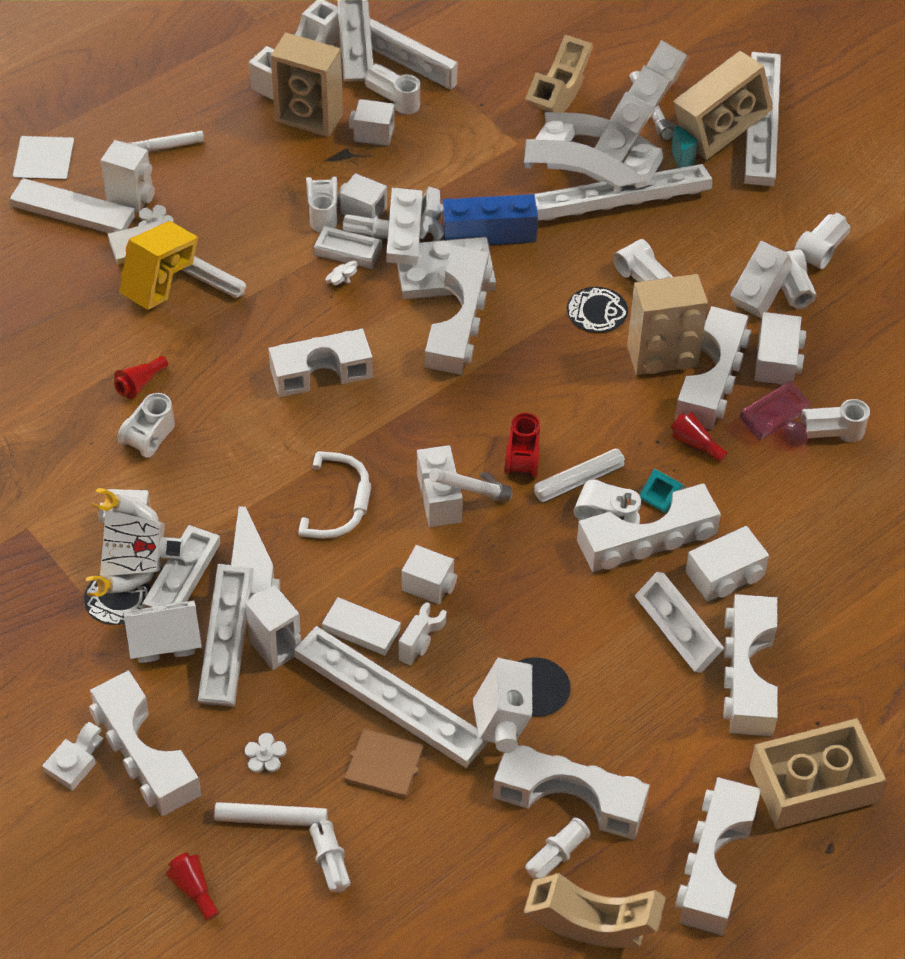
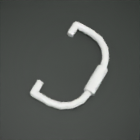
M321 451L315 453L313 469L320 470L322 460L340 461L348 463L357 469L361 476V481L358 484L353 518L346 525L334 530L308 529L309 519L301 518L298 531L301 537L337 538L349 533L359 524L362 516L367 512L372 487L369 482V474L363 463L352 456L341 453Z

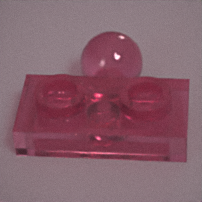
M790 380L743 409L739 418L759 441L782 428L784 430V441L791 447H801L809 439L806 425L793 420L801 415L803 409H809L811 403Z

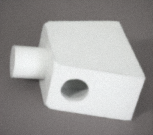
M497 658L473 698V707L479 738L483 741L496 743L497 750L501 752H511L518 747V738L531 719L532 665Z

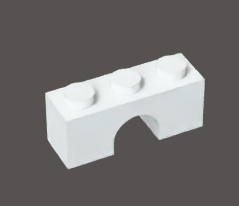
M363 329L344 331L338 334L315 337L309 340L268 348L270 370L279 397L310 391V374L320 368L334 370L339 375L341 384L373 378V357Z

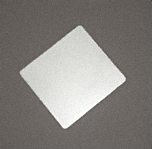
M21 136L13 177L66 179L74 138Z

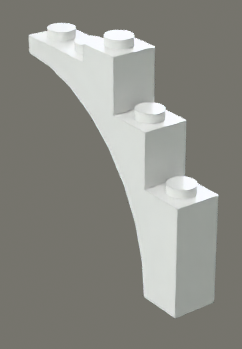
M661 40L647 66H643L629 92H625L595 149L623 162L648 119L670 87L677 81L690 57ZM590 176V177H592L593 179L597 180L598 182H605V181L600 180V179H598V178H596V177Z

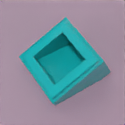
M678 125L674 127L672 152L677 168L689 167L695 163L698 140Z
M654 468L639 495L641 500L667 514L671 508L673 492L686 489L687 487Z

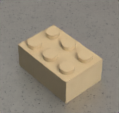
M285 32L271 54L275 122L329 137L343 115L341 48Z
M741 51L673 101L679 126L698 140L697 154L706 160L773 110L764 65Z
M698 274L634 282L627 348L636 375L656 374L663 371L685 370L698 367L708 301Z
M858 718L755 744L750 762L751 772L758 788L761 789L760 793L776 829L878 803L886 783V778Z

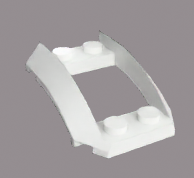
M544 112L546 123L536 139H526L524 166L525 168H531L534 163H547L548 169H564L584 173L612 185L614 192H621L625 185H635V189L648 186L663 160L662 148L656 147L638 135L630 148L631 152L623 163L598 149L571 142L575 134L601 138L610 120L583 113Z

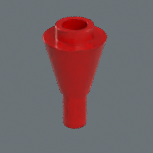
M161 355L148 364L144 363L117 370L114 374V387L121 396L134 399L156 373L168 367L167 359Z
M690 412L688 415L682 413L672 424L671 429L674 430L672 438L701 451L704 450L719 463L727 456L728 452L712 440L710 434L693 412Z
M183 853L172 859L168 864L170 868L166 872V876L191 901L196 903L206 921L217 917L219 911L208 894L209 890L199 855Z

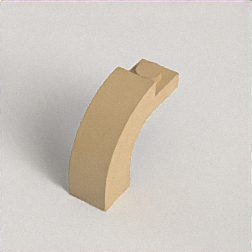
M564 35L547 76L535 73L525 98L527 104L546 112L564 113L576 97L584 80L583 72L593 49L592 43Z
M558 873L533 880L524 914L546 929L569 939L602 947L629 948L641 946L643 935L658 931L666 897L656 890L625 898L599 896L581 889Z

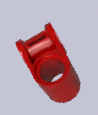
M523 412L512 418L509 443L506 446L504 474H510L512 471L531 473L532 477L538 476L540 420L532 413Z

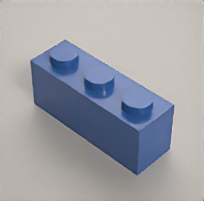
M535 194L443 199L444 241L487 237L488 245L537 241L538 213Z

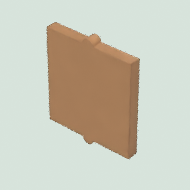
M363 729L356 750L351 751L352 760L345 776V782L406 799L413 778L419 774L418 764L424 750V745Z

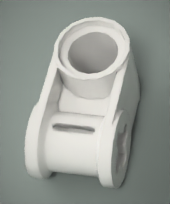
M337 176L332 177L331 180H312L311 177H307V205H309L311 228L317 232H321L324 226L335 228L337 225L336 204H338Z
M162 393L148 395L130 418L126 419L121 425L117 435V442L122 446L130 445L138 449L141 455L146 458L151 457L161 442L175 427V418L170 398Z
M588 480L583 486L573 512L578 520H583L611 511L620 519L624 516V521L640 524L638 510L641 507V498L636 491L605 484L599 480ZM627 498L630 499V505H628V506H627Z

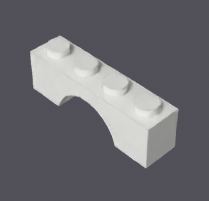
M317 0L302 13L295 35L333 46L340 39L338 7L325 0ZM266 46L249 61L250 87L273 100L271 54L274 49Z
M456 245L451 246L445 270L444 288L452 292L459 299L462 308L453 318L445 322L432 324L425 350L424 368L462 375L464 364H471L474 345L470 344L471 336L477 337L481 318L476 317L477 310H484L487 292L482 291L484 283L490 284L493 265H488L489 252Z
M711 306L704 326L701 351L707 354L716 366L704 374L686 376L678 397L675 420L682 413L688 415L690 412H693L705 429L713 430L716 419H723L727 406V400L723 399L724 395H731L736 377L731 375L733 371L739 372L744 354L740 352L741 347L747 349L751 336V330L746 329L747 315Z
M703 483L673 492L669 512L663 518L653 523H629L618 518L611 511L580 520L577 542L592 572L612 569L624 562L634 559H645L653 553L666 549L674 550L692 541L709 539L718 532L721 513Z
M735 594L733 607L726 608L725 629H731V637H726L724 658H731L730 667H725L724 688H730V697H725L723 717L724 719H730V733L773 737L777 722V687L761 679L753 670L749 659L756 652L773 646L777 630V597Z
M129 670L90 690L93 704L89 706V710L98 726L101 724L105 725L108 730L106 737L114 752L120 750L124 755V767L131 779L138 778L143 785L140 787V791L149 807L155 805L160 814L164 816L201 796L199 777L181 750L158 751L146 746L137 737L138 730L149 716L146 696Z
M519 745L514 751L504 752L494 779L493 798L529 808L539 798L548 794H572L583 799L592 807L598 819L599 830L635 840L647 803L649 784L642 783L635 777L618 776L608 773L597 766H584L571 762L563 756H550L536 752L531 747Z
M718 777L714 791L707 789L701 811L708 812L706 822L698 820L693 839L694 843L699 844L697 854L689 853L684 875L691 877L688 887L680 885L675 904L676 908L682 909L680 924L724 936L736 885L728 880L719 870L714 855L728 842L749 838L761 792L760 788Z

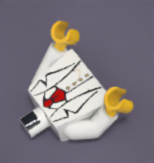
M103 488L96 489V492L105 494L106 500L101 505L92 503V506L105 511L100 576H89L85 580H95L98 584V589L95 593H86L88 596L100 597L106 594V592L132 591L151 581L154 572L161 571L162 558L181 559L183 539L164 537L165 523L158 521V515L153 509L138 498L120 494L114 495L111 491Z

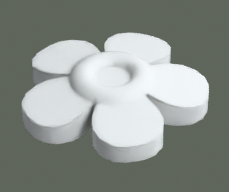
M162 205L154 206L153 213L149 208H143L139 212V218L142 221L138 226L165 219L173 222V218L166 215V209Z
M350 261L337 266L326 277V282L337 285L344 281L345 284H348L350 282L349 277L357 272V262Z
M264 733L259 736L260 745L255 742H250L246 745L245 754L251 758L248 766L255 773L261 772L264 767L269 772L277 771L281 766L278 758L283 757L287 751L285 744L281 741L275 742L273 735L270 733Z

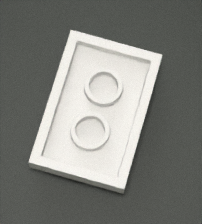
M487 237L419 243L417 265L397 263L402 298L414 299L454 295L444 288L445 270L451 246L456 245L489 252L488 265H492ZM494 270L492 271L490 284L484 283L482 291H496Z

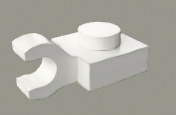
M428 187L422 196L419 238L423 239L427 232L433 234L435 242L440 241L444 235V228L438 222L442 215L440 190Z
M425 603L422 605L419 616H414L399 640V661L411 666L418 654L421 656L425 654L431 641L428 633L438 631L446 624L445 610H442L438 617L431 618L428 616L430 614V604Z
M88 722L81 729L75 744L65 739L42 765L44 773L73 791L96 764L91 754L104 740L103 737L98 735L101 729Z

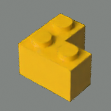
M167 221L128 239L119 293L147 310L167 301L173 273L192 265L194 262L198 237L177 224Z

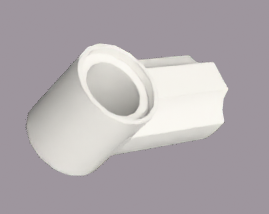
M377 64L369 69V73L365 78L366 87L393 101L395 110L399 113L413 114L419 110L420 81L418 78L412 75L399 76Z
M837 212L834 215L829 214L812 232L806 231L802 234L794 250H802L806 262L821 270L831 260L835 248L849 234L851 226L843 215Z
M639 239L613 255L614 265L623 277L632 276L637 282L673 277L655 260L652 248L643 239Z
M800 249L787 251L786 253L790 255L793 266L781 288L790 306H794L796 310L807 308L810 303L815 301L816 292L807 275V263L804 253Z
M858 399L846 400L842 403L841 407L803 409L801 413L803 437L838 436L846 442H857L865 435L870 409L865 402Z

